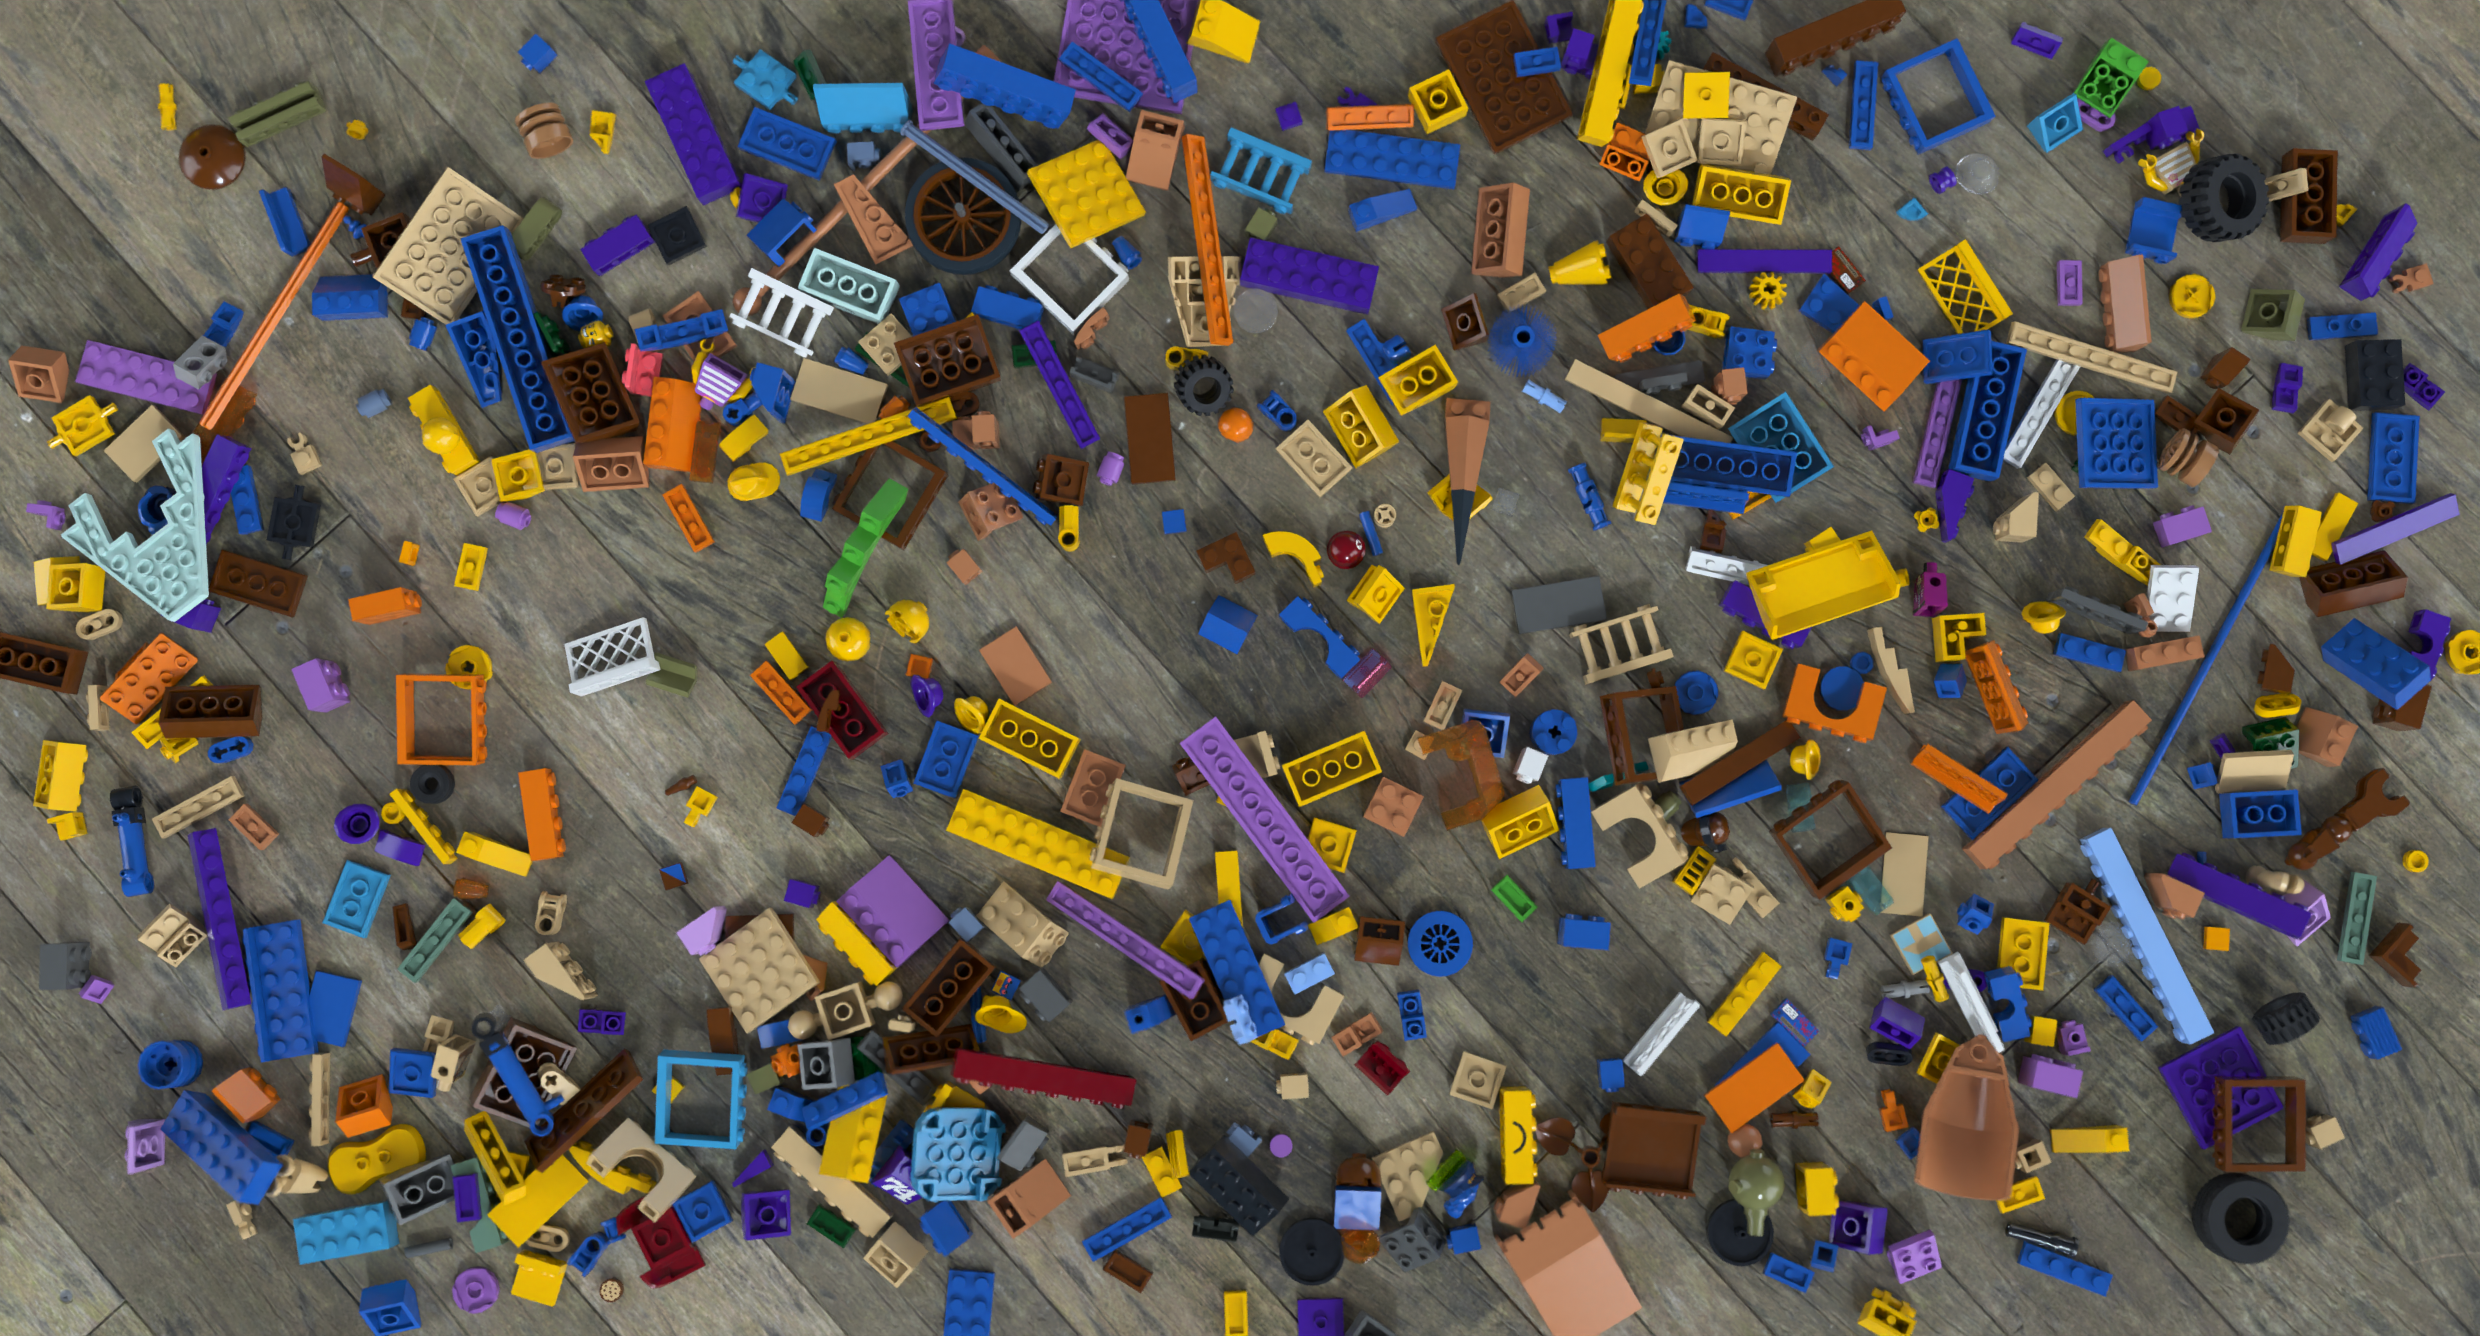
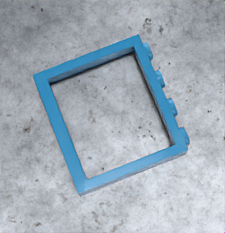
M664 1049L658 1055L655 1144L737 1149L739 1144L743 1142L745 1128H742V1120L745 1119L746 1115L743 1098L746 1097L747 1085L743 1083L748 1069L746 1063H744L745 1055ZM672 1064L732 1068L730 1137L670 1133Z

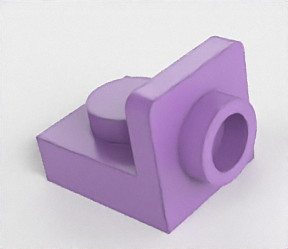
M1871 425L1865 427L1862 430L1863 434H1861L1862 442L1868 447L1869 451L1894 443L1900 438L1897 430L1889 432L1888 429L1876 433L1875 436Z

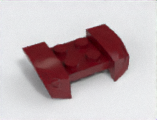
M643 1196L623 1208L616 1216L618 1235L631 1229L651 1268L639 1277L650 1288L656 1289L671 1284L706 1266L697 1246L692 1245L673 1205L656 1222H653L638 1209L645 1197Z

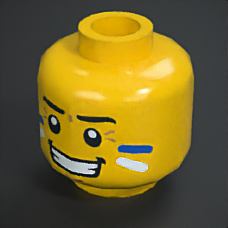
M600 320L582 326L580 334H578L583 348L604 342L609 347L612 342L611 337L614 336L611 327L608 324L605 325Z

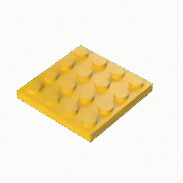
M1099 140L1033 167L1027 172L1070 249L1134 221L1146 213L1111 151Z

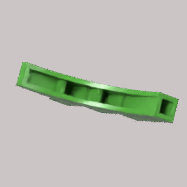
M890 478L862 511L858 527L844 544L842 556L828 572L825 583L827 592L823 608L841 618L847 612L854 589L873 550L894 516L905 503L908 488Z

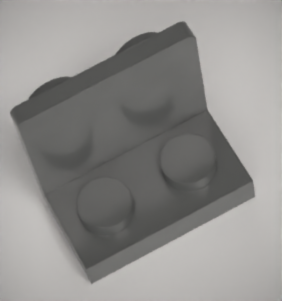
M1421 1207L1413 1210L1407 1225L1385 1233L1379 1238V1241L1404 1272L1439 1259L1446 1243L1445 1238Z

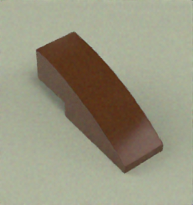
M732 1007L707 1009L711 1052L738 1054L737 1028H734ZM715 1067L717 1076L732 1074V1068Z

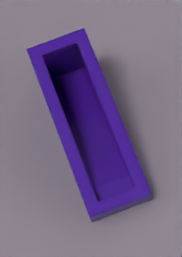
M766 1149L732 1183L733 1187L774 1165Z

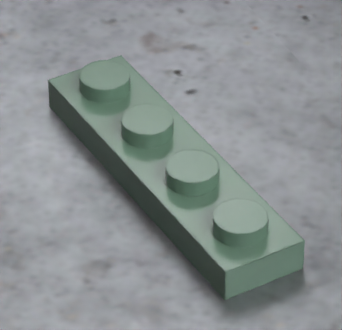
M2357 872L2350 873L2337 961L2358 965L2364 964L2377 876Z
M453 898L397 970L412 982L417 983L474 911L458 898Z

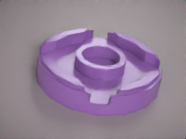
M479 1266L468 1268L460 1273L452 1288L453 1299L457 1306L473 1314L483 1312L493 1306L498 1299L500 1291L499 1282L495 1274L487 1268Z

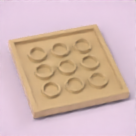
M773 908L765 910L717 945L715 949L699 958L729 1007H732V1012L747 1034L820 983Z

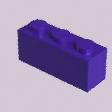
M635 215L626 217L619 226L607 229L598 239L589 240L585 243V247L580 250L597 275L602 276L655 243V240L643 221Z

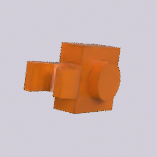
M1890 1089L1882 1090L1881 1096L1885 1107L1879 1108L1884 1131L1890 1132L1909 1127L1904 1105L1896 1104L1894 1091Z

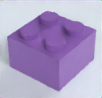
M315 658L291 669L308 710L326 713L350 702L348 697L350 695L349 689L346 684L342 683L340 678L341 670L333 661Z
M2032 1054L2031 1058L2023 1056L2018 1083L2078 1098L2083 1071L2075 1069L2076 1064Z

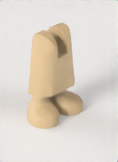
M2252 866L2246 872L2248 884L2249 882L2255 883L2263 888V892L2266 891L2270 895L2271 892L2280 895L2297 894L2304 888V880L2297 875L2281 871H2268L2262 866Z
M279 1155L276 1158L283 1166L265 1195L274 1197L280 1194V1192L318 1193L321 1187L316 1181H325L329 1173L315 1164L299 1159L293 1160L288 1155Z

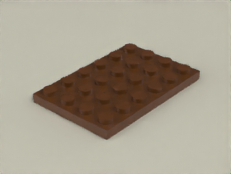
M1514 0L1435 38L1443 58L1494 155L1572 117L1573 113L1551 72L1522 77L1516 76L1514 53L1539 50Z

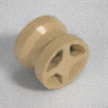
M1381 504L1374 512V522L1381 528L1390 527L1395 521L1396 511L1389 504Z

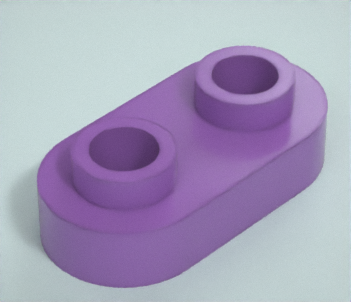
M2079 98L2077 99L2082 122L2100 132L2107 131L2114 125L2115 114L2109 118ZM2080 106L2084 107L2086 112H2082ZM2099 118L2104 120V124L2099 122Z

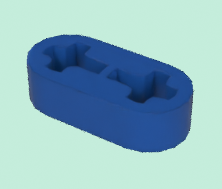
M245 736L233 737L212 745L208 750V757L214 763H227L249 755L253 750V742ZM240 742L245 743L242 750H234V747L239 746ZM219 750L228 751L227 753L222 754L221 757L216 756V753H218Z

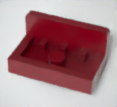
M1379 1041L1371 1044L1354 1064L1387 1096L1410 1072L1405 1062L1396 1058L1390 1052L1388 1046Z

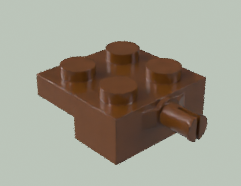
M2090 879L2085 890L2074 883L2066 882L2043 921L2050 923L2051 926L2082 945H2086L2096 926L2101 925L2111 906L2093 895L2100 884L2096 880Z

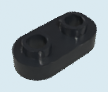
M1876 1041L1869 1044L1866 1048L1867 1059L1875 1064L1905 1066L1913 1060L1912 1050L1901 1044Z

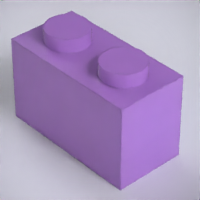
M2194 505L2180 509L2181 514L2175 516L2173 512L2160 515V520L2153 522L2161 548L2212 532L2204 507L2195 509Z

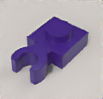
M1348 87L1344 88V92L1349 95V98L1343 99L1340 96L1337 98L1338 103L1343 106L1378 105L1361 92L1355 97L1353 91Z

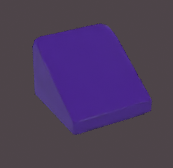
M2221 733L2210 740L2211 745L2221 759L2223 753L2236 752L2225 733Z

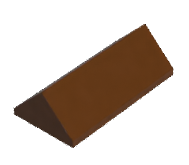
M971 1024L945 1028L938 1037H935L929 1031L882 1038L886 1073L891 1075L953 1065L956 1047L979 1051Z

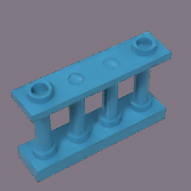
M1231 127L1227 135L1231 148L1220 174L1213 171L1210 174L1213 185L1220 189L1229 188L1270 205L1278 213L1286 214L1287 212L1291 214L1293 204L1288 203L1299 175L1303 173L1309 174L1312 160ZM1244 148L1250 151L1251 157L1240 182L1228 178V175L1239 150ZM1264 156L1271 159L1272 163L1259 191L1248 186L1259 158ZM1285 165L1290 167L1292 172L1279 199L1269 195L1268 192L1279 167Z

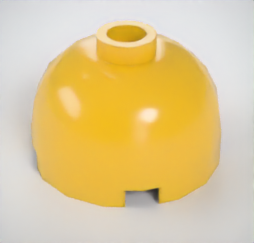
M903 599L897 601L885 612V615L889 614L887 621L892 628L902 637L905 634L911 638L909 640L911 643H917L929 629L930 623L929 616L926 613L927 608L919 601L916 603L913 600Z
M850 617L841 618L833 622L828 628L825 638L830 653L837 659L848 662L862 658L869 650L871 644L870 631L866 625L858 619Z

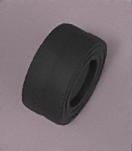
M422 765L414 771L410 779V789L414 797L427 804L444 802L452 795L455 787L453 774L443 765ZM432 777L438 781V786L434 790H430L427 787V781Z

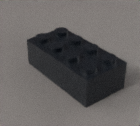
M1225 1135L1210 1147L1189 1170V1175L1252 1237L1275 1218L1290 1199Z

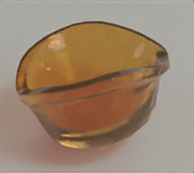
M1351 1229L1341 1236L1343 1254L1352 1263L1365 1264L1379 1253L1380 1240L1373 1230Z

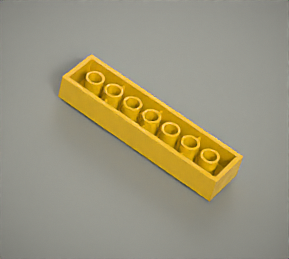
M963 789L946 829L948 832L1110 899H1114L1122 880L1121 876L1091 868L1090 853L1093 847L1096 848L1097 843L967 789ZM1107 847L1103 856L1105 860L1123 865H1128L1131 858Z

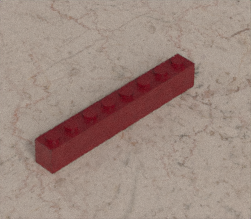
M956 1047L951 1071L952 1077L956 1078V1082L969 1084L970 1080L978 1081V1085L983 1087H992V1084L1001 1085V1089L1014 1091V1088H1021L1024 1093L1036 1095L1037 1091L1046 1092L1045 1096L1058 1098L1059 1095L1068 1096V1100L1080 1102L1081 1098L1089 1099V1103L1095 1105H1102L1103 1102L1111 1103V1107L1124 1109L1125 1105L1132 1106L1136 1079L1133 1076Z

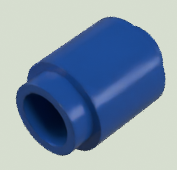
M421 317V320L416 319L408 338L411 339L409 345L426 351L428 346H431L438 328L433 326L435 321Z

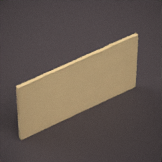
M1886 832L1885 837L1892 846V849L1884 854L1879 913L1923 917L1929 836Z

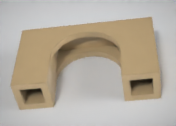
M1641 782L1631 786L1591 811L1602 831L1626 818L1641 819L1653 829L1656 837L1654 851L1633 863L1627 869L1639 889L1679 867L1689 859L1687 848L1678 841L1675 836V829L1671 824H1667L1663 817V810L1658 804L1655 805L1649 788L1646 785L1643 786Z
M1264 953L1259 966L1272 992L1273 985L1284 963ZM1323 984L1314 1004L1306 1013L1298 1016H1289L1280 1012L1285 1022L1281 1029L1292 1035L1294 1032L1303 1035L1301 1039L1311 1045L1314 1042L1320 1044L1344 998V994Z
M627 1118L590 1155L587 1164L604 1178L621 1160L627 1157L638 1156L649 1160L657 1169L659 1180L658 1184L644 1197L638 1209L653 1222H656L691 1186L696 1176L688 1166L682 1165L672 1152L666 1151L659 1144H655V1138L645 1133L637 1122Z

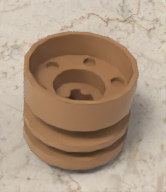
M541 103L531 106L520 112L515 118V124L519 128L520 135L524 137V145L531 158L543 159L562 153L573 144L569 128L563 124L564 117L559 106L555 103Z
M2182 428L2165 446L2159 458L2157 468L2163 472L2167 470V473L2171 476L2179 472L2178 479L2181 482L2195 487L2212 468L2217 459L2219 447L2205 439L2197 444L2198 436L2194 433L2190 435L2189 430Z

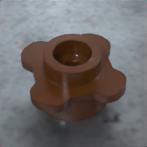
M2375 500L2370 511L2371 519L2374 522L2394 517L2392 515L2395 508L2392 501L2385 503Z

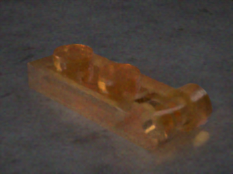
M697 421L690 481L713 484L721 423L713 422L712 424H707L705 421ZM704 433H711L710 438H704Z

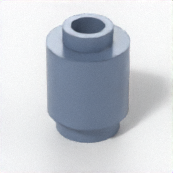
M376 389L358 398L356 407L362 416L366 415L368 418H371L387 410L388 406L392 405V401L384 389Z

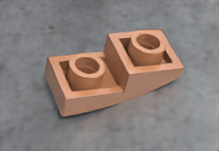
M1104 307L1097 311L1080 329L1074 341L1077 350L1090 347L1094 343L1093 340L1096 339L1093 330L1095 328L1100 330L1108 324L1107 321L1110 318Z

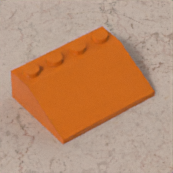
M1866 301L1817 350L1882 411H1885L1905 391L1930 362L1928 358Z
M1992 640L1965 650L1967 664L1996 734L2022 730L2028 724V714L2026 709L2020 705L2018 689L2011 683L2009 678L2011 673L2008 666L2002 661L2000 646Z

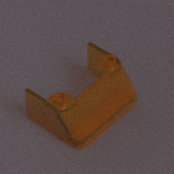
M1473 720L1417 738L1423 755L1445 748L1447 756L1453 761L1468 759L1479 797L1469 800L1464 806L1441 813L1447 831L1482 820L1503 799L1504 788L1486 729L1481 722Z

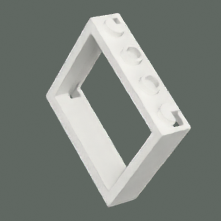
M1055 224L1010 270V273L1075 336L1083 325L1129 281L1127 274L1129 271L1121 262L1115 263L1111 259L1113 255L1105 247L1101 249L1096 244L1097 240L1095 238L1084 242L1117 277L1073 320L1023 272L1061 233Z

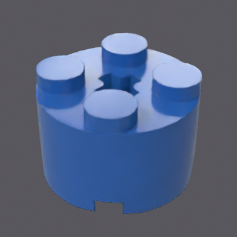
M1548 710L1539 714L1532 721L1529 736L1539 752L1546 755L1561 754L1568 751L1576 741V722L1564 711ZM1555 727L1558 735L1551 738L1552 734L1548 733V730Z

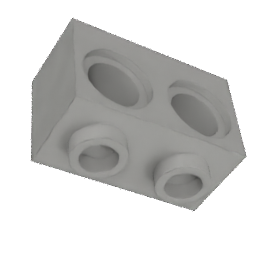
M201 336L173 363L176 378L200 389L204 384L211 381L213 375L219 369L225 367L227 364L225 347Z

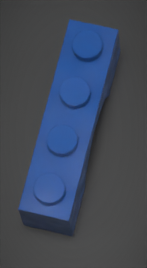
M1297 596L1279 614V618L1293 632L1309 629L1321 634L1327 642L1329 651L1325 664L1341 680L1361 660L1358 657L1360 653L1352 645L1348 647L1342 641L1344 637L1338 630L1334 629L1332 631L1327 626L1329 622L1322 614L1316 615L1311 610L1313 605L1305 597L1301 600Z

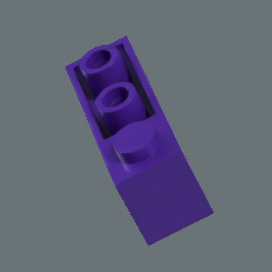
M1951 469L1942 473L1935 492L1941 540L1943 543L1949 542L1957 536L1959 531L1958 521L1960 518H1963L1967 506L1964 505L1967 498H1970L1974 491V486L1972 485L1974 478Z

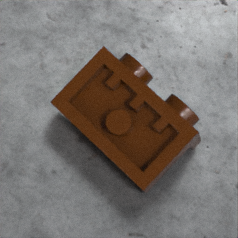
M1190 757L1181 758L1176 764L1172 765L1185 796L1210 785Z

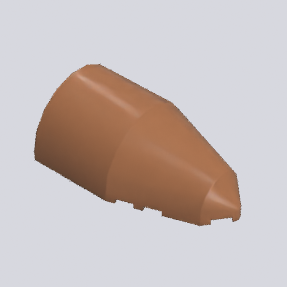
M1979 1034L1955 1049L1923 1111L1914 1180L1915 1183L1922 1187L1949 1195L1979 1200L2003 1201L2011 1198L2019 1126L2015 1117L2014 1103L2010 1094L2004 1057L1995 1050L1985 1035Z

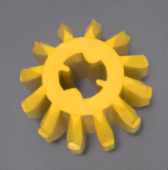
M1762 272L1760 278L1754 277V284L1749 286V289L1753 291L1749 294V298H1756L1753 303L1755 306L1760 302L1761 309L1764 310L1767 305L1770 309H1774L1776 304H1782V298L1787 295L1783 291L1787 287L1786 283H1779L1782 276L1775 279L1774 272H1771L1769 276ZM1766 288L1767 290H1771L1772 292L1769 294V292H1765L1764 289Z

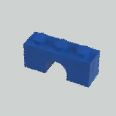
M2011 966L1984 972L1989 995L1994 1000H2009L2005 1010L1993 1014L1994 1022L1998 1029L1997 1035L2003 1042L2030 1036L2029 1028L2032 1027L2029 1015L2025 1013L2024 1007H2027V1000L2024 993H2021L2020 986L2023 985L2020 973L2016 972Z

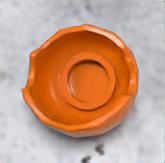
M1233 407L1225 410L1219 417L1218 428L1226 439L1239 443L1248 439L1253 432L1254 423L1250 415L1243 409Z

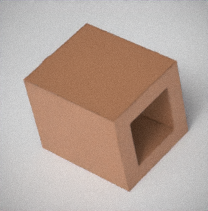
M965 549L954 551L948 557L950 560L946 562L965 585L983 572Z

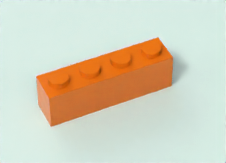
M547 768L519 772L531 861L564 857L563 852L566 850L564 839H561L560 833L563 825L562 819L558 816L557 812L559 798L554 791V785H556L554 772Z

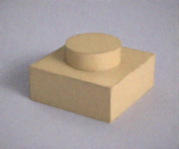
M1415 730L1405 750L1425 760L1435 740Z

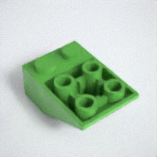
M2111 37L2103 44L2092 60L2074 93L2077 95V98L2111 118L2149 61Z

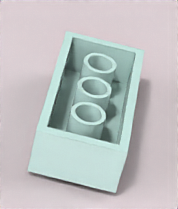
M814 248L798 285V290L828 305L879 324L888 316L900 285L893 278Z

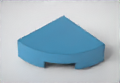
M1915 197L1896 212L1901 218L1910 221L1920 220L1928 215Z

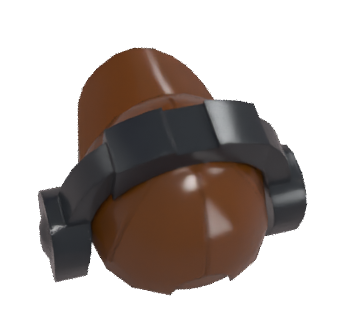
M1714 812L1699 818L1695 817L1683 824L1681 836L1687 844L1692 846H1708L1711 853H1720L1727 850L1726 844H1721L1729 838L1730 834L1727 819L1723 814Z

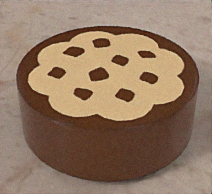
M609 1278L604 1281L599 1289L601 1298L606 1302L617 1301L624 1293L623 1283L617 1278Z

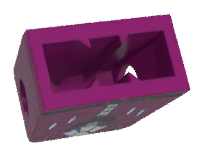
M1926 562L1923 564V573L1915 580L1913 616L1936 617L1948 606L1946 574L1937 573V563Z

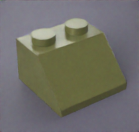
M2251 289L2241 331L2270 340L2295 341L2305 298L2296 290Z

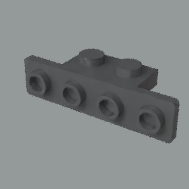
M1700 360L1616 374L1614 376L1615 379L1643 393L1647 392V395L1656 394L1660 390L1668 388L1669 391L1679 390L1682 386L1703 383L1705 381L1703 366Z

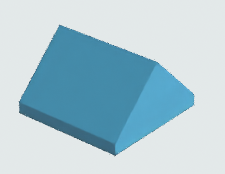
M2075 93L2044 111L2027 125L2044 152H2049L2083 130L2077 95Z

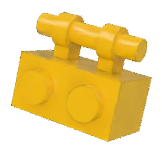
M1875 1287L1871 1295L1876 1298L1865 1303L1857 1323L1879 1336H1911L1916 1321L1911 1318H1914L1917 1310L1910 1307V1304L1906 1301H1899L1892 1297L1890 1292L1882 1291Z

